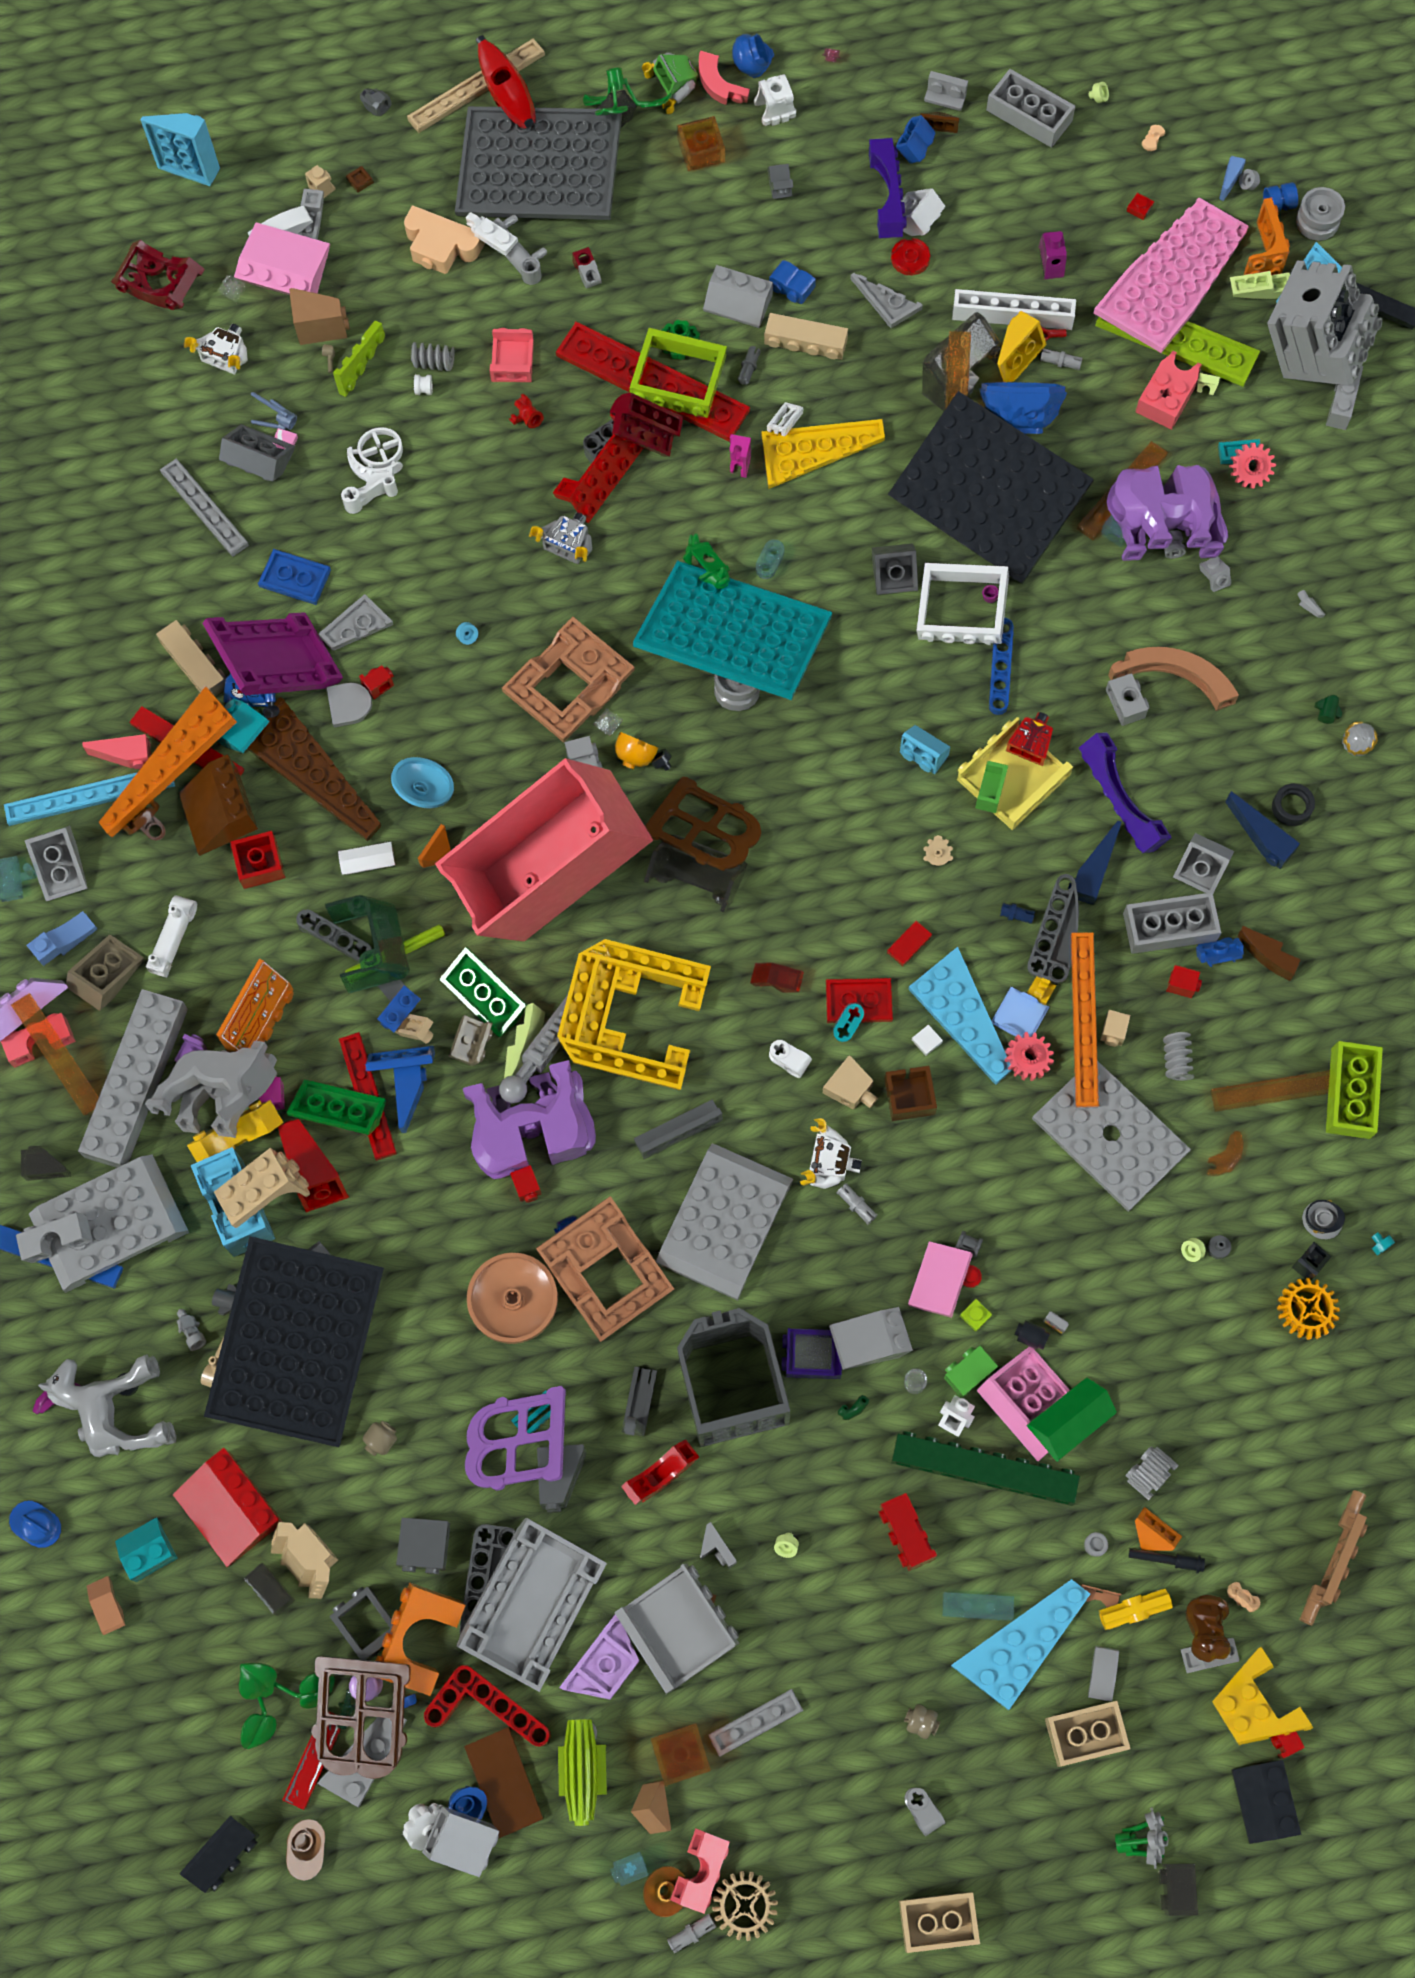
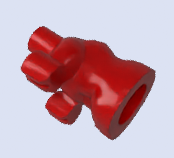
M521 394V398L514 403L519 409V415L511 414L509 421L514 425L524 421L528 428H536L544 419L543 413L532 405L531 400L525 394Z

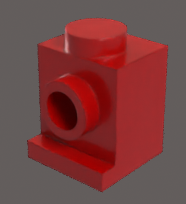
M381 665L378 668L371 669L365 677L363 674L359 676L362 686L368 690L373 699H376L394 686L392 680L394 675L387 666L384 668Z
M1297 1731L1290 1732L1288 1735L1281 1734L1270 1737L1275 1749H1280L1281 1753L1277 1754L1279 1759H1284L1305 1748Z

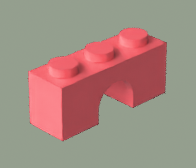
M53 1013L43 1021L29 1023L26 1025V1028L11 1032L1 1040L8 1062L15 1068L34 1060L32 1047L40 1039H48L50 1045L55 1050L76 1042L66 1017L62 1013Z
M695 1829L687 1852L697 1856L699 1859V1872L691 1879L678 1876L670 1900L705 1914L706 1908L709 1907L712 1900L713 1888L720 1878L723 1860L728 1855L730 1842Z

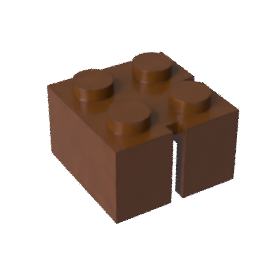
M930 1066L910 1068L909 1079H905V1069L885 1073L884 1081L887 1098H889L888 1103L892 1121L936 1114L937 1104Z

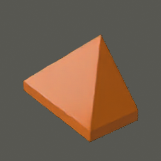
M441 824L418 857L420 866L423 868L434 866L436 862L451 851L444 825Z
M1145 1507L1135 1520L1141 1550L1173 1551L1182 1538L1180 1534Z

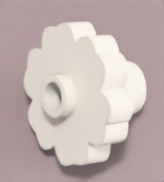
M433 1803L428 1807L423 1804H417L410 1809L408 1813L409 1821L404 1824L403 1835L412 1849L419 1851L424 1849L442 1805Z

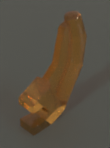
M1234 1131L1230 1135L1226 1150L1208 1159V1163L1215 1164L1216 1169H1208L1207 1175L1220 1176L1232 1172L1241 1159L1244 1142L1240 1131Z

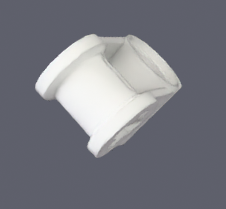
M776 1040L770 1046V1060L797 1078H801L812 1061L808 1054L796 1049L783 1040ZM780 1049L783 1050V1054H782V1053H780L779 1055H776V1054H775L776 1051H779Z

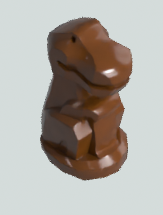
M1213 1595L1199 1596L1192 1599L1186 1608L1187 1622L1194 1636L1191 1651L1196 1658L1204 1662H1211L1214 1659H1226L1231 1650L1228 1639L1224 1637V1628L1222 1626L1223 1620L1229 1615V1607L1227 1602L1220 1597Z

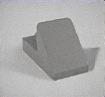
M710 1522L706 1525L700 1559L717 1550L718 1553L715 1556L722 1566L726 1564L730 1569L737 1564V1561Z

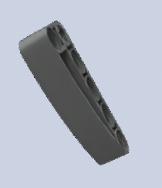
M1063 874L1056 880L1027 967L1028 973L1031 976L1050 980L1051 983L1056 985L1063 984L1067 980L1071 967V933L1078 932V895L1075 879L1069 874ZM1068 880L1072 887L1069 890H1062L1059 886L1060 882ZM1057 900L1062 901L1065 905L1064 909L1056 911L1052 907L1053 902ZM1048 921H1054L1057 923L1058 928L1055 931H1048L1045 924ZM1047 941L1051 946L1050 950L1047 952L1040 951L1038 948L1040 942ZM1037 962H1040L1041 967H1044L1043 970L1039 969L1038 972H1034V967H1031V965H1036ZM1057 968L1063 970L1065 974L1059 980L1052 976L1053 970Z
M485 1524L475 1530L464 1604L466 1606L461 1616L460 1634L472 1614L469 1611V1605L473 1601H479L508 1545L503 1544V1537L508 1533L515 1534L516 1531L514 1529ZM488 1530L491 1539L487 1538V1542H484L480 1535L481 1533L485 1534V1531ZM480 1554H487L488 1562L483 1566L477 1565V1557ZM482 1577L485 1583L484 1586L479 1590L474 1589V1579Z

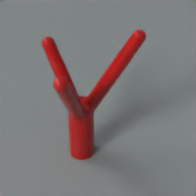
M1041 327L1043 334H1045V341L1049 338L1066 337V329L1048 330Z

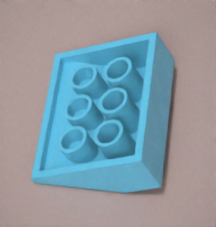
M187 113L143 116L140 119L158 169L211 186L220 166L205 119L198 115L193 116Z

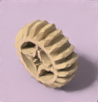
M740 1871L739 1880H736V1876L731 1874L733 1882L729 1884L724 1879L722 1882L726 1889L723 1890L721 1887L716 1889L717 1892L722 1894L721 1898L713 1897V1901L720 1902V1906H714L712 1910L721 1912V1915L715 1917V1921L724 1920L720 1929L724 1930L728 1925L730 1927L727 1933L729 1937L735 1930L738 1932L737 1940L741 1939V1933H746V1940L750 1941V1932L753 1931L755 1937L759 1938V1928L765 1933L768 1932L767 1927L764 1925L765 1922L771 1925L774 1924V1921L768 1917L769 1914L777 1915V1911L770 1909V1906L777 1905L778 1901H770L769 1897L775 1895V1891L772 1890L767 1893L765 1889L770 1886V1883L766 1882L762 1886L760 1884L763 1879L761 1875L758 1876L757 1881L752 1880L753 1872L749 1873V1879H744V1871ZM748 1884L756 1887L757 1890L749 1896H742L735 1887ZM728 1893L732 1895L737 1905L736 1909L729 1916L725 1912V1899ZM763 1894L766 1908L761 1919L754 1910V1903ZM736 1895L741 1900L745 1899V1901L755 1896L749 1905L754 1916L750 1912L745 1913V1911L744 1913L740 1911L735 1915L741 1906ZM746 1915L753 1920L755 1925L740 1927L733 1922L740 1916Z

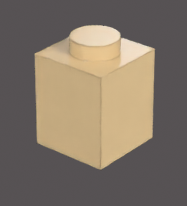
M1109 1010L1100 1040L1109 1046H1122L1130 1015Z

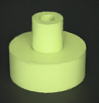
M1095 83L1092 91H1089V98L1094 99L1097 103L1106 102L1109 98V90L1106 83Z
M1190 1238L1181 1246L1183 1256L1190 1262L1200 1260L1206 1252L1204 1243L1197 1238Z
M785 1533L777 1537L774 1550L782 1557L791 1558L797 1554L799 1542L792 1533Z

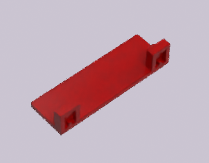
M610 414L611 418L614 421L615 416ZM613 434L580 480L575 481L564 477L553 491L554 496L571 502L578 513L586 516L585 523H589L641 453L643 447Z

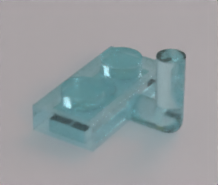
M17 856L0 859V900L2 902L23 898L21 881L37 877L35 870L29 863L23 865L25 872L20 873Z

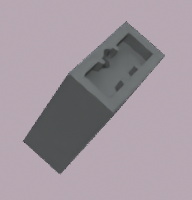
M361 1587L351 1595L353 1598L346 1604L343 1601L332 1610L334 1613L330 1615V1618L360 1660H371L384 1649L382 1647L386 1633L391 1632L393 1624H391L392 1617L372 1589ZM368 1597L390 1629L362 1650L340 1618Z

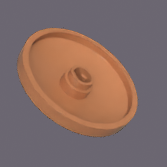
M504 1253L487 1260L474 1273L467 1291V1307L476 1327L490 1339L506 1344L523 1343L541 1334L551 1323L558 1304L557 1287L550 1271L539 1260L522 1253Z

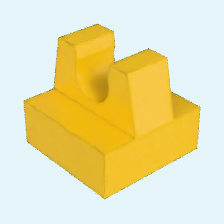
M1036 977L1027 994L1046 1005L1056 985L1051 983L1050 980Z

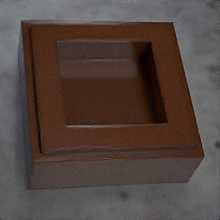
M362 166L346 175L347 181L357 193L374 183L373 178Z

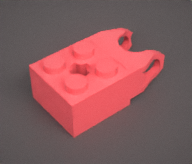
M1172 351L1159 364L1142 393L1135 412L1171 430L1195 389L1202 366L1201 363H1197L1189 370L1183 371L1178 369L1174 363L1177 354L1175 351Z

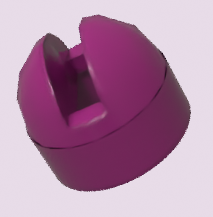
M988 585L984 587L982 595L987 603H995L998 600L999 590L996 586Z

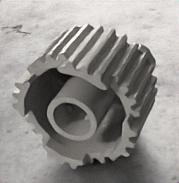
M1152 1446L1142 1455L1143 1463L1140 1466L1138 1464L1134 1465L1126 1474V1477L1129 1479L1127 1482L1148 1500L1153 1496L1151 1490L1157 1491L1171 1476L1168 1472L1169 1469L1175 1470L1179 1466L1160 1448L1156 1447L1154 1449Z

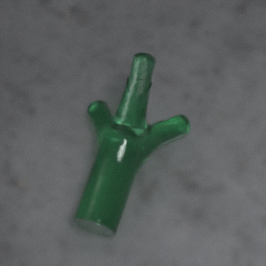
M349 1689L346 1691L344 1705L342 1702L338 1704L341 1709L340 1715L350 1716L355 1710L356 1704L351 1705ZM337 1725L340 1729L347 1728V1726Z

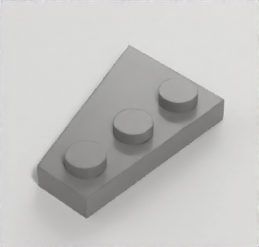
M364 594L319 633V637L334 651L392 626L393 621Z

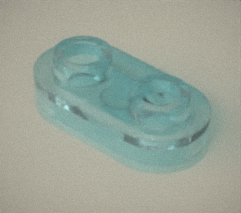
M770 540L765 544L756 562V573L760 578L769 579L775 575L784 556V545L782 542ZM768 568L769 571H763L762 569Z

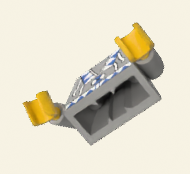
M576 512L572 519L561 516L558 520L541 528L533 526L529 533V537H536V542H540L541 538H543L544 550L575 564H579L581 557L586 562L587 556L592 552V539L588 534V527L583 525L586 516L582 513Z

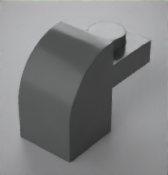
M789 164L767 167L772 198L792 196L793 180H790Z

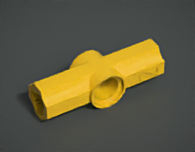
M1161 1589L1144 1596L1138 1595L1123 1600L1120 1604L1099 1610V1616L1104 1629L1110 1630L1126 1623L1132 1624L1150 1618L1149 1616L1172 1609L1173 1607L1169 1593L1166 1589Z

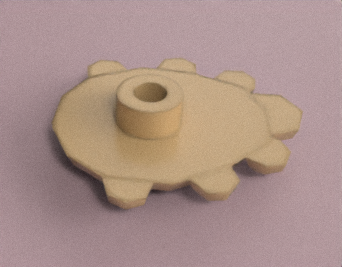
M939 835L935 836L934 840H928L929 846L924 847L926 856L923 859L930 862L932 865L940 866L953 860V856H950V851L953 850V847L947 845L949 840H943L942 836Z

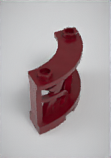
M138 240L132 243L127 256L111 282L122 293L127 292L140 300L158 307L175 310L183 308L184 303L182 301L196 277L201 276L205 269L190 257L179 258L172 256L171 259L165 258L162 252L152 248L142 240ZM134 255H137V265L130 263ZM152 264L156 267L154 269H151L150 265ZM127 268L136 271L128 273L130 278H134L132 282L123 277ZM164 270L167 271L170 284L160 289L152 290L146 275L155 276Z

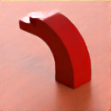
M685 1439L674 1445L652 1466L626 1481L621 1487L635 1505L645 1502L679 1477L700 1457Z

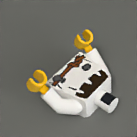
M231 324L228 331L218 327L201 338H185L184 348L190 347V352L192 353L197 350L202 362L234 375L237 369L239 370L240 366L248 360L247 347L244 345L242 337L239 336L242 329L236 324Z
M814 1119V1121L818 1122V1127L811 1126L810 1129L813 1132H820V1134H817L810 1170L801 1172V1175H805L807 1180L800 1181L801 1185L810 1184L826 1189L839 1184L840 1181H844L846 1170L860 1173L862 1160L849 1157L851 1146L848 1145V1142L837 1131L826 1125L824 1119Z

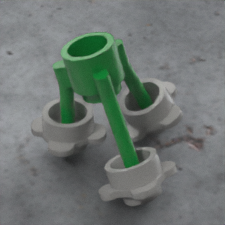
M1151 1807V1812L1144 1814L1146 1822L1130 1828H1122V1833L1115 1834V1842L1119 1854L1126 1853V1856L1147 1857V1864L1154 1865V1869H1157V1863H1162V1858H1164V1848L1168 1846V1835L1165 1831L1161 1830V1827L1165 1826L1163 1822L1164 1817L1160 1815V1812L1155 1813L1153 1807ZM1146 1827L1150 1828L1147 1838L1137 1839V1835L1132 1834ZM1139 1844H1148L1147 1851L1135 1849H1138Z

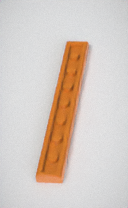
M1071 933L1076 1108L1099 1107L1094 933Z

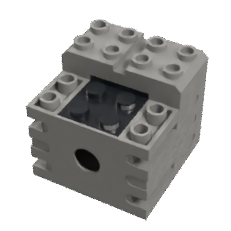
M1297 260L1267 323L1283 378L1349 386L1359 377L1361 366L1367 360L1369 348L1373 346L1375 335L1381 329L1382 318L1377 317L1379 306L1374 304L1372 296L1360 294L1352 265H1343L1340 273H1338L1337 266L1333 263L1321 264L1320 262H1312L1309 270H1307L1305 261Z

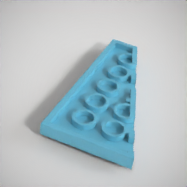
M957 947L911 984L908 989L996 1085L1012 1072V1070H1008L1011 1064L1010 1062H1005L1007 1055Z
M1071 1579L956 1661L951 1667L1009 1710L1090 1596V1593Z

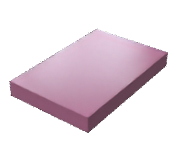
M929 1241L908 1305L952 1318L973 1254Z

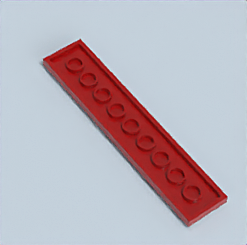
M575 322L557 349L556 356L630 393V385L641 353ZM647 357L639 382L640 385L702 400L705 399L708 386ZM717 390L708 418L686 412H676L673 409L666 408L683 416L684 420L730 442V435L736 434L750 412L749 406Z

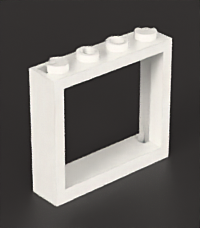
M925 563L917 623L918 640H928V642L937 640L945 643L956 641L966 644H974L975 642L990 645V643L1001 644L1009 582L1008 567ZM930 581L999 583L995 628L925 625Z

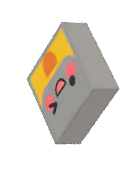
M1052 1311L1049 1312L1043 1321L1061 1335L1069 1325L1068 1322Z

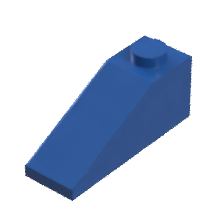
M421 1065L393 1068L398 1123L401 1133L407 1132L424 1089L423 1081H427L426 1068H422Z

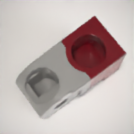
M587 247L573 252L572 261L580 274L585 288L601 284V277L590 248Z

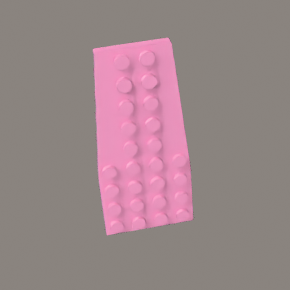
M1198 198L1196 203L1191 208L1189 207L1184 212V215L1179 220L1177 219L1172 227L1165 231L1156 243L1154 242L1148 248V251L1144 255L1142 254L1123 273L1095 307L1094 314L1162 353L1193 315L1247 233L1248 225Z

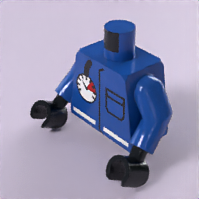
M231 673L226 678L223 698L225 705L234 698L245 702L250 707L268 706L263 710V716L267 719L274 718L280 713L279 708L274 705L276 693L245 696L240 691Z

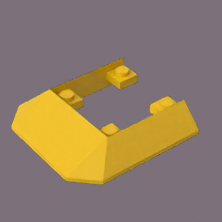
M604 939L578 954L557 1038L575 1064L681 1090L690 1050L669 1045L664 1063L623 1053L622 1048L626 1034L606 1029L605 1026L614 991L617 990L636 995L640 978L682 988L678 1006L700 1011L711 966Z

